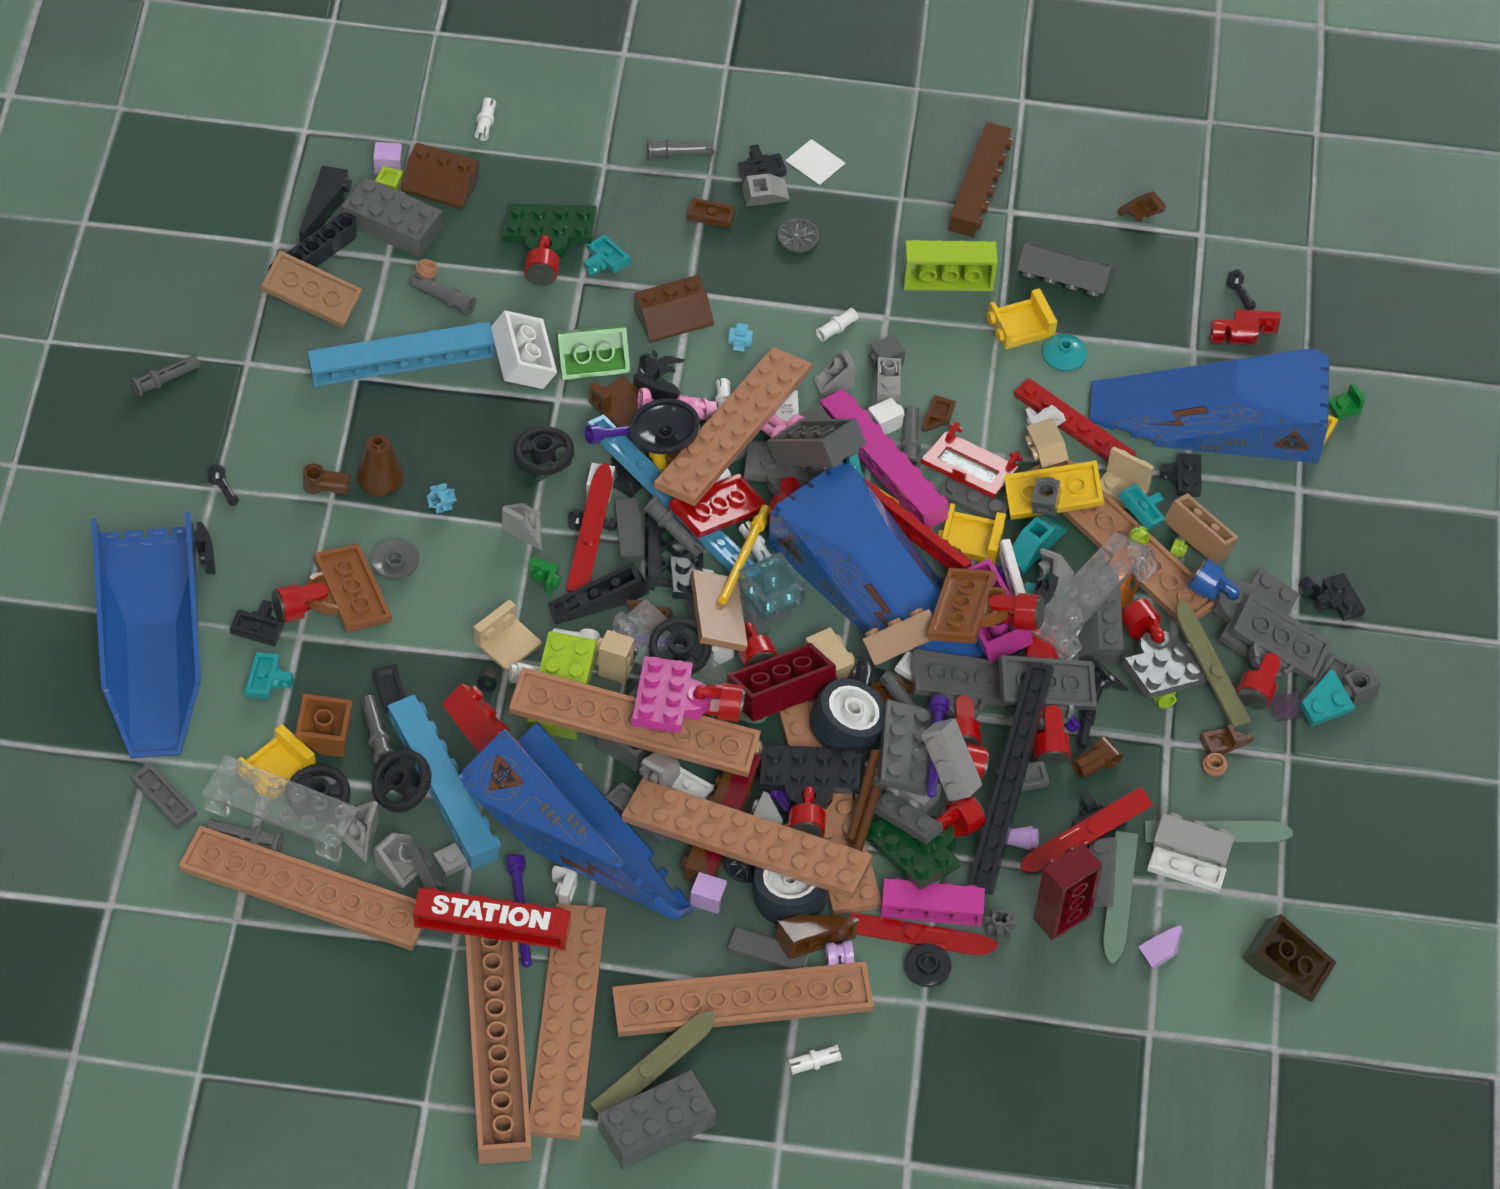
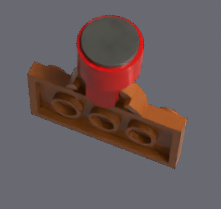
M359 543L314 553L313 560L318 573H314L309 577L307 585L298 587L297 584H291L275 588L272 592L274 613L278 621L284 623L304 619L305 612L311 609L327 615L338 614L346 633L390 623L392 620V615Z
M949 568L927 632L928 640L976 644L981 627H990L1001 622L1013 625L1019 630L1038 631L1042 627L1044 620V599L1040 594L1018 593L1017 596L1007 595L1005 589L994 587L997 580L996 571Z

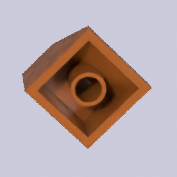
M303 694L295 738L319 754L344 757L352 720V700Z

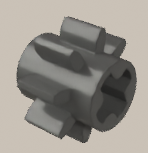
M1004 907L997 910L990 909V917H985L984 925L988 926L986 934L996 937V940L1005 936L1009 938L1010 930H1015L1016 922L1012 921L1014 913H1009L1004 910Z

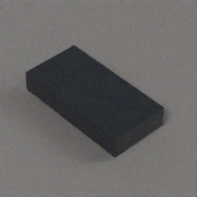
M396 664L372 669L384 713H388L387 705L406 698Z

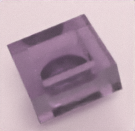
M1298 693L1275 695L1273 718L1276 721L1300 719V695Z

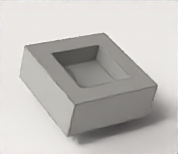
M456 843L433 853L434 860L445 877L468 867V862Z

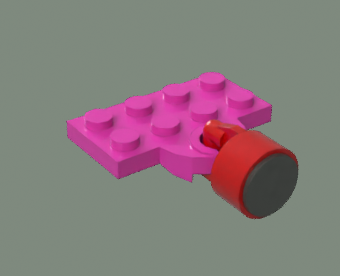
M644 656L631 726L681 733L683 718L701 719L703 714L718 716L717 719L738 722L742 718L746 688H743V685L730 683L705 685L700 681L690 679L693 663Z

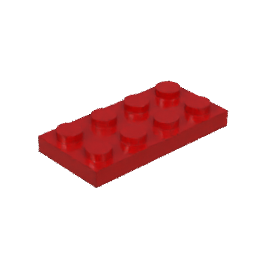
M736 474L714 483L695 506L675 498L671 500L669 507L697 538H701L758 515L763 505L768 506V504L740 474Z

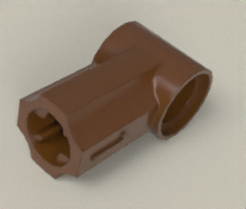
M311 463L305 466L303 470V488L310 494L326 491L347 495L351 474L324 470L321 465Z
M1105 736L1094 743L1090 750L1074 758L1071 765L1074 773L1079 778L1085 779L1104 767L1106 769L1115 767L1123 759V754L1111 739Z

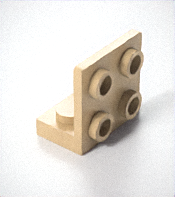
M1112 447L1107 471L1100 480L1101 488L1116 503L1128 509L1118 494L1123 489L1137 483L1148 496L1154 467L1148 462L1130 455L1125 450Z
M510 599L473 626L474 643L505 671H509L510 664L521 662L542 645L541 640L516 619V605Z

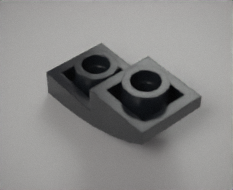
M641 371L633 376V385L638 389H649L654 400L663 398L677 399L680 396V390L673 383H669L663 378L658 383H655L652 377L646 376Z
M197 522V530L194 531L195 546H197V553L200 555L201 565H205L206 574H216L211 537L202 522Z
M1052 573L1037 583L1033 593L1040 594L1043 597L1044 605L1050 601L1058 584L1059 577Z

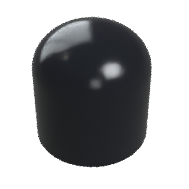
M1304 577L1299 581L1298 589L1305 599L1314 600L1320 595L1321 587L1314 578ZM1311 587L1313 594L1307 595L1306 592Z
M486 667L480 672L478 679L480 689L493 691L496 688L499 680L497 670L492 667ZM486 678L494 681L489 687L484 684V679Z

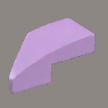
M1180 925L1153 937L1139 946L1153 970L1175 955H1178L1180 937L1183 935V929Z

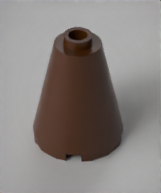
M376 434L369 437L366 442L357 471V481L364 492L372 496H386V493L391 491L394 493L401 487L404 471L389 439L384 435Z

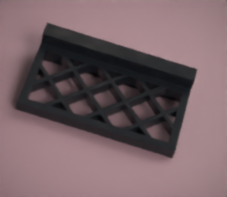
M645 513L644 580L648 589L654 591L655 586L671 588L670 579H661V573L665 570L670 571L669 562L661 554L668 550L674 557H685L689 552L685 550L679 553L672 546L678 541L674 538L668 543L661 536L667 530L664 527H658L657 521L648 513ZM703 552L699 554L697 561L694 563L695 567L701 569L703 568Z

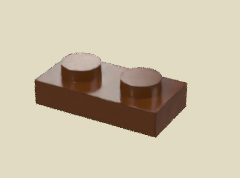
M692 198L687 213V220L730 229L736 213V206Z

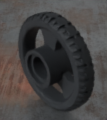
M540 426L529 429V431L527 430L518 437L514 445V458L517 465L525 472L538 476L552 475L562 471L570 464L574 456L572 439L566 432L556 427ZM566 447L564 456L556 461V449ZM532 453L534 463L527 461L522 454Z
M672 617L671 619L664 620V622L662 621L651 633L648 646L650 657L684 662L693 657L696 662L693 663L691 675L700 671L710 658L712 645L694 646L691 635L683 631L686 627L698 634L696 621L686 617ZM668 630L671 632L668 640V649L660 652L657 650L658 639L662 633ZM683 644L686 648L677 649L675 645Z
M400 749L386 755L380 761L381 763H378L373 774V795L376 801L389 811H409L416 807L417 804H420L428 794L427 791H429L432 779L430 765L421 754L410 749ZM401 760V766L395 765L390 768L392 764ZM416 763L419 765L421 771V780L419 787L418 777L413 772H411L412 767ZM394 790L406 796V800L394 803L390 802L385 796L389 791Z
M315 764L302 768V770H299L290 778L286 787V801L289 809L298 818L308 822L312 821V823L327 822V820L335 819V817L341 815V812H344L351 797L350 785L345 775L341 771L339 772L338 769L328 765L324 766V764ZM316 775L328 776L330 778H333L337 782L333 785H330L329 781L326 778ZM296 787L305 788L307 804L303 807L298 805L295 800ZM331 797L341 798L334 807L319 812L331 804Z

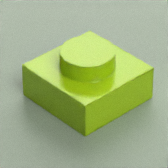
M383 165L375 181L397 190L404 177V173L401 170Z

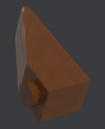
M799 914L778 921L775 939L788 958L793 959L824 949L825 943L834 942L839 944L856 938L859 920L857 917Z

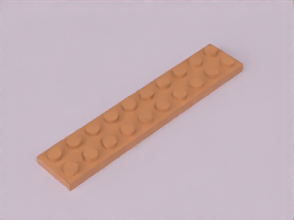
M772 347L704 424L694 442L683 449L654 481V489L695 506L812 371L813 363Z
M1069 459L1045 468L1071 465L1075 463H1073ZM1039 463L1038 465H1036L1035 467H1033V468L1030 469L1029 471L1039 470V469H1045V468H1042L1041 465H1040V463ZM1102 490L1104 506L1061 512L1111 560L1114 559L1121 549L1128 547L1141 562L1142 572L1138 586L1175 621H1177L1176 606L1181 599H1184L1189 604L1198 620L1216 608V602L1208 597L1203 599L1187 588L1186 582L1192 572L1151 534L1147 544L1140 549L1129 544V533L1135 527L1139 528L1141 525L1104 490ZM1134 575L1131 579L1136 583V576Z
M522 667L509 706L508 713L737 775L749 776L761 733L759 730L703 715L701 719L683 718L681 733L631 726L636 697Z
M817 697L778 712L787 746L824 747L813 735L809 724V715ZM834 793L832 803L826 810L824 809L826 812V828L823 837L853 848L854 843L846 841V836L855 808L852 794ZM865 843L862 851L868 853ZM872 864L854 899L829 891L828 901L832 916L881 909L882 900Z
M643 778L621 815L622 822L854 899L873 861L872 854L667 786L663 787L658 783Z
M199 826L179 864V871L410 951L414 950L423 931V928L414 927L413 912L416 904V899L203 826Z
M556 903L555 907L571 911V927L566 950L550 948L529 1115L530 1134L536 1137L580 1140L606 908Z
M866 961L612 987L618 1037L677 1031L693 1017L709 1011L715 1014L713 1027L870 1012L874 1009Z

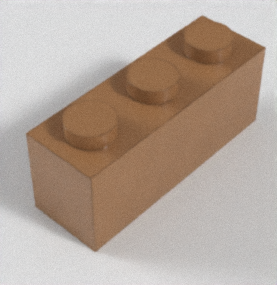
M1188 493L1174 500L1165 516L1164 522L1173 531L1183 537L1189 545L1198 550L1205 558L1210 559L1216 564L1229 557L1239 539L1235 533Z
M921 607L910 612V618L901 621L899 617L888 622V628L879 631L877 627L865 633L866 638H863L862 642L874 666L932 641L928 640L927 635L933 617L929 609L923 611Z

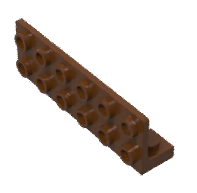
M624 376L607 387H602L597 381H594L589 385V403L602 415L604 414L616 427L630 426L631 418L638 410L637 398L639 389ZM626 435L632 442H634L632 440L631 435ZM681 451L667 454V465H669Z

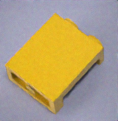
M1040 288L1031 291L1029 300L999 308L995 302L989 304V311L986 313L987 321L990 325H993L998 342L1002 343L1005 350L1050 338L1056 334L1057 320Z
M951 503L948 519L942 522V525H945L944 530L939 529L938 536L947 540L951 546L961 549V552L970 560L982 562L990 558L995 565L1004 531L1006 514L997 512L995 520L955 512V504Z
M283 724L274 729L275 738L247 760L242 757L237 759V773L245 782L249 781L261 797L265 796L271 802L286 791L290 778L296 772L306 766L310 767V765L316 764L315 753L295 738V735Z

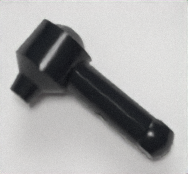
M1239 269L1229 272L1226 281L1228 288L1238 292L1247 310H1254L1256 303L1243 285L1244 274Z
M219 464L210 466L208 469L209 482L219 486L229 505H237L239 497L234 494L226 481L225 468Z
M579 509L569 512L567 523L570 529L574 531L580 530L584 512ZM604 520L603 529H608L609 531L616 529L617 522L615 520Z

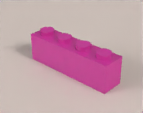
M900 878L884 879L881 917L981 927L985 888H978L974 885L958 886L951 883H932L919 890L911 881H905Z

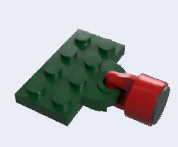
M508 204L502 233L503 242H525L528 254L526 256L524 275L528 281L536 285L552 284L558 276L559 256L561 258L564 256L569 244H592L597 208L590 205Z
M971 795L969 798L954 800L946 805V812L939 817L930 816L943 824V832L928 844L922 843L882 817L871 822L866 841L919 890H922L961 868L960 860L950 852L955 847V838L959 836L966 837L984 827L986 821L985 812L974 796Z

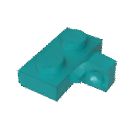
M602 235L592 241V244H587L588 251L592 256L583 262L585 271L592 276L600 272L601 269L604 270L606 268L612 273H616L631 264L632 260L609 237Z
M1135 483L1118 494L1124 505L1133 513L1139 523L1147 528V531L1160 525L1166 519L1157 509L1158 504L1164 500L1159 492L1147 497L1138 484Z
M256 652L244 692L245 697L270 700L272 689L278 690L279 687L285 689L293 688V673L283 672V669L279 668L281 660L279 654Z

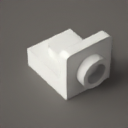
M1054 405L1044 408L1039 414L1030 407L1025 409L1028 415L1026 420L1029 425L1053 418L1056 426L1066 421L1064 414Z
M554 865L552 868V881L558 883L555 896H558L559 904H571L578 886V874L565 866L559 867Z

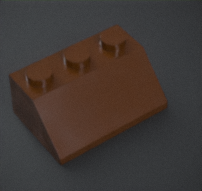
M417 142L407 161L401 191L464 209L479 180V160Z
M699 275L634 293V311L650 343L714 325L707 292Z

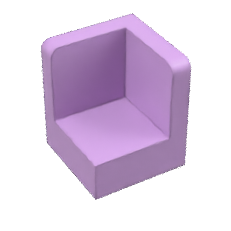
M375 142L373 158L375 174L379 173L383 165L401 170L402 144Z
M699 872L691 890V905L718 914L727 881Z

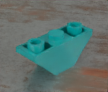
M1036 516L1021 531L1012 546L1020 572L1024 574L1041 557L1040 549L1048 550L1067 532V528L1050 516Z

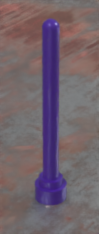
M596 424L588 425L585 428V439L588 444L600 443L607 437L631 435L630 426L603 428Z
M935 695L930 698L929 710L933 715V724L943 721V716L949 711V699L943 695ZM930 757L927 796L934 798L937 794L938 774Z
M511 855L505 859L506 870L512 876L515 902L525 904L522 875L526 869V860L523 855ZM520 943L522 966L528 968L532 965L530 945Z

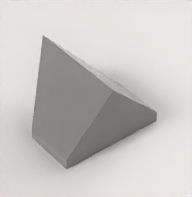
M844 349L834 356L829 364L822 369L823 371L819 376L815 375L813 377L821 395H830L841 389L854 388L856 366L848 350Z
M524 503L503 506L502 530L542 551L541 516L543 513Z
M1042 548L1040 549L1039 578L1037 580H1044L1051 573L1059 577L1056 590L1050 599L1054 601L1057 600L1074 575V571L1062 555Z
M371 801L346 810L343 813L341 812L335 833L365 863L379 824L378 803Z
M390 833L374 848L375 867L399 887L404 888L418 875L405 847L412 842L411 835Z

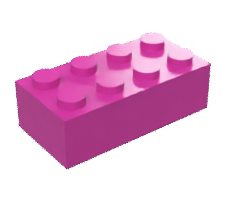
M990 558L967 568L996 571L997 580L994 587L1003 588L1006 590L1007 595H1011ZM1004 622L990 627H981L977 642L989 663L998 660L1001 655L1007 656L1033 644L1030 630H1019L1015 626Z

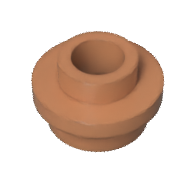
M429 259L420 260V263H417L415 267L416 272L426 279L437 276V264Z
M1211 753L1204 758L1202 767L1208 775L1217 777L1226 772L1227 761L1223 755Z

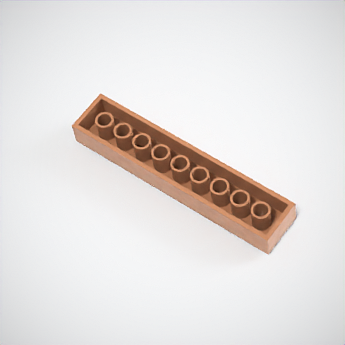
M465 935L479 1164L532 1161L517 943Z

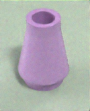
M1033 826L1011 829L1007 844L1031 851L1032 848L1038 847L1039 829L1033 828Z

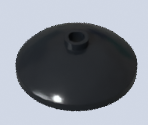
M672 398L657 399L644 404L634 413L630 421V434L634 443L641 449L653 454H671L681 451L694 442L700 431V420L696 410L688 403Z

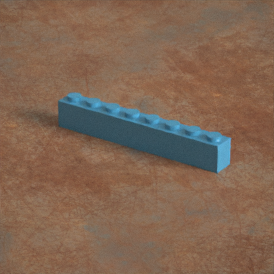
M484 322L336 347L318 348L308 351V361L313 386L315 387L495 357V343L490 323Z
M411 695L387 705L388 719L404 748L418 752L429 763L432 779L428 792L466 858L470 869L474 870L498 860L499 848H501L500 841L496 834H491L487 817L485 815L481 816L478 801L473 796L471 797L462 785L457 763L454 758H449L445 741L443 739L439 740L436 725L433 720H428L424 703H419L416 696ZM416 763L414 766L421 777L420 767Z

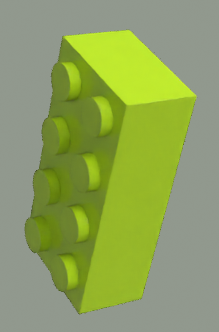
M906 240L903 264L904 290L994 291L998 263L996 241Z
M549 631L539 672L590 685L597 656V640ZM527 719L528 729L538 722L549 735L577 740V731Z

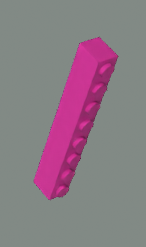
M841 389L820 400V405L831 419L856 418L867 443L859 449V459L894 498L899 501L906 511L913 513L916 519L930 528L948 519L949 503L946 497L940 495L933 483L927 481L922 476L920 469L912 465L908 456L896 447L893 439L888 438L883 433L881 426L871 420L865 409H861L854 396Z

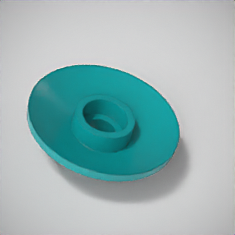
M1070 334L1051 336L1045 341L1042 348V356L1045 362L1052 368L1060 371H1072L1080 368L1085 363L1088 355L1087 347L1083 341Z

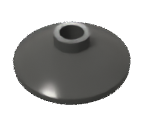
M390 539L380 543L374 549L371 562L373 569L380 576L398 580L410 576L417 569L419 553L415 546L408 541Z

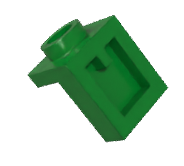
M1355 383L1350 384L1348 392L1329 398L1328 408L1333 416L1339 420L1360 414L1365 402L1364 393L1358 389Z
M531 557L528 564L529 578L536 582H545L546 595L551 596L553 590L558 589L561 582L559 565Z

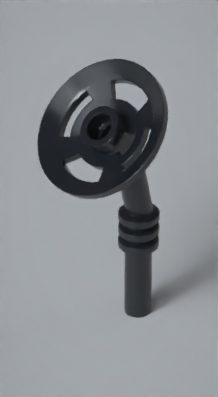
M1092 657L1091 661L1098 674L1097 682L1095 683L1097 704L1104 688L1107 689L1111 686L1125 692L1129 690L1110 671ZM1095 709L1082 710L1080 719L1082 725L1077 747L1080 749L1087 748L1090 729L1094 725L1096 718Z

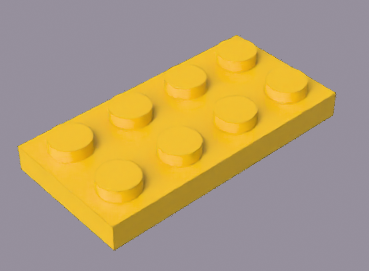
M1097 460L1004 475L1011 520L1042 515L1033 514L1032 509L1036 478L1051 477L1055 480H1060L1061 494L1057 513L1104 506ZM1045 493V494H1043L1042 496L1047 497V496H1050L1051 494H1050V493Z

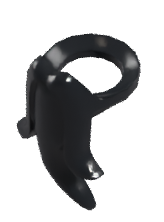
M652 350L653 356L647 353L641 355L638 372L641 371L656 381L667 372H676L672 366L665 367L667 364H680L685 359L664 356L657 360L658 353Z
M860 656L854 663L851 679L858 680L871 687L873 675H883L885 670L876 668L870 659H863Z

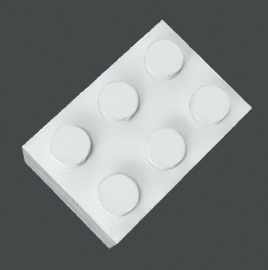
M504 310L491 326L504 381L544 389L557 373L544 320Z

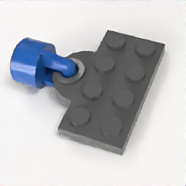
M1203 558L1186 582L1187 588L1203 599L1208 597L1216 602L1217 608L1215 611L1219 617L1228 622L1218 640L1250 661V645L1230 633L1246 597L1252 593L1288 615L1300 594L1261 567L1257 570L1250 583L1243 580L1229 581L1222 575L1224 572L1222 567L1208 558Z

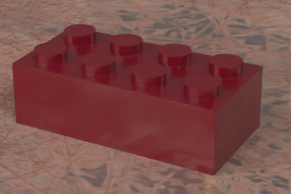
M812 643L727 674V683L743 685V688H746L742 712L753 722L816 698L830 682L837 680L836 665Z
M1084 843L1076 848L1074 846L1070 847L1062 857L1057 860L1052 859L1048 861L1043 867L1033 920L1052 941L1092 915L1103 864Z

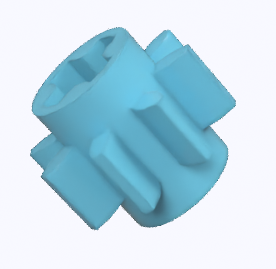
M738 323L736 328L731 327L728 344L734 345L733 350L744 352L745 347L751 348L753 331L748 330V324Z
M447 483L431 486V492L429 495H426L429 503L428 507L436 508V513L452 510L451 505L457 501L454 489L447 488Z

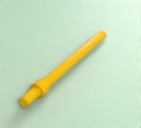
M763 505L758 515L753 518L751 530L718 598L719 603H727L759 533L764 530L767 524L766 518L769 514V506Z

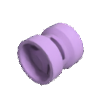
M843 941L842 944L837 945L834 942L825 943L827 965L854 963L852 941Z

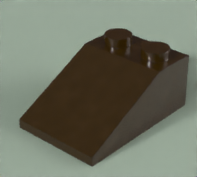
M1282 914L1264 921L1242 956V959L1258 973L1310 1002L1314 1000L1337 963Z

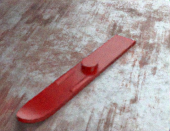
M602 463L598 467L591 481L566 588L568 592L577 590L591 581L612 490V472L607 463Z
M1140 787L1031 851L1022 860L1020 868L1023 872L1027 873L1042 871L1048 861L1052 859L1057 860L1062 857L1070 847L1074 846L1076 848L1082 843L1088 845L1149 809L1153 804L1143 788Z
M855 912L850 914V917H857L859 920L856 935L912 945L934 944L946 951L982 956L990 954L998 948L997 941L979 934Z

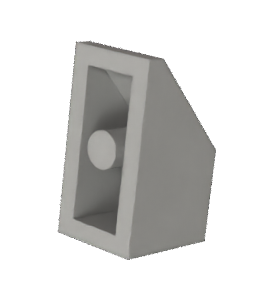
M656 752L644 758L641 762L643 779L658 783L663 787L671 788L681 774L680 763L674 757Z

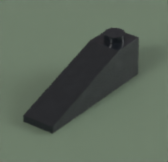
M322 165L299 231L300 242L320 229L342 204L346 193H350L352 180L349 179L348 170Z
M631 562L548 603V606L557 625L626 605L627 600H637L650 592L642 573L635 563Z

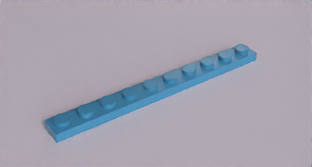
M604 414L588 421L586 426L597 424L603 428L616 427ZM626 436L604 438L600 444L654 497L658 496L660 498L659 501L670 511L669 504L675 497L654 489V481L660 476L662 471ZM674 513V517L731 572L741 549L721 530L697 538ZM749 557L738 578L741 584L758 576L761 570Z

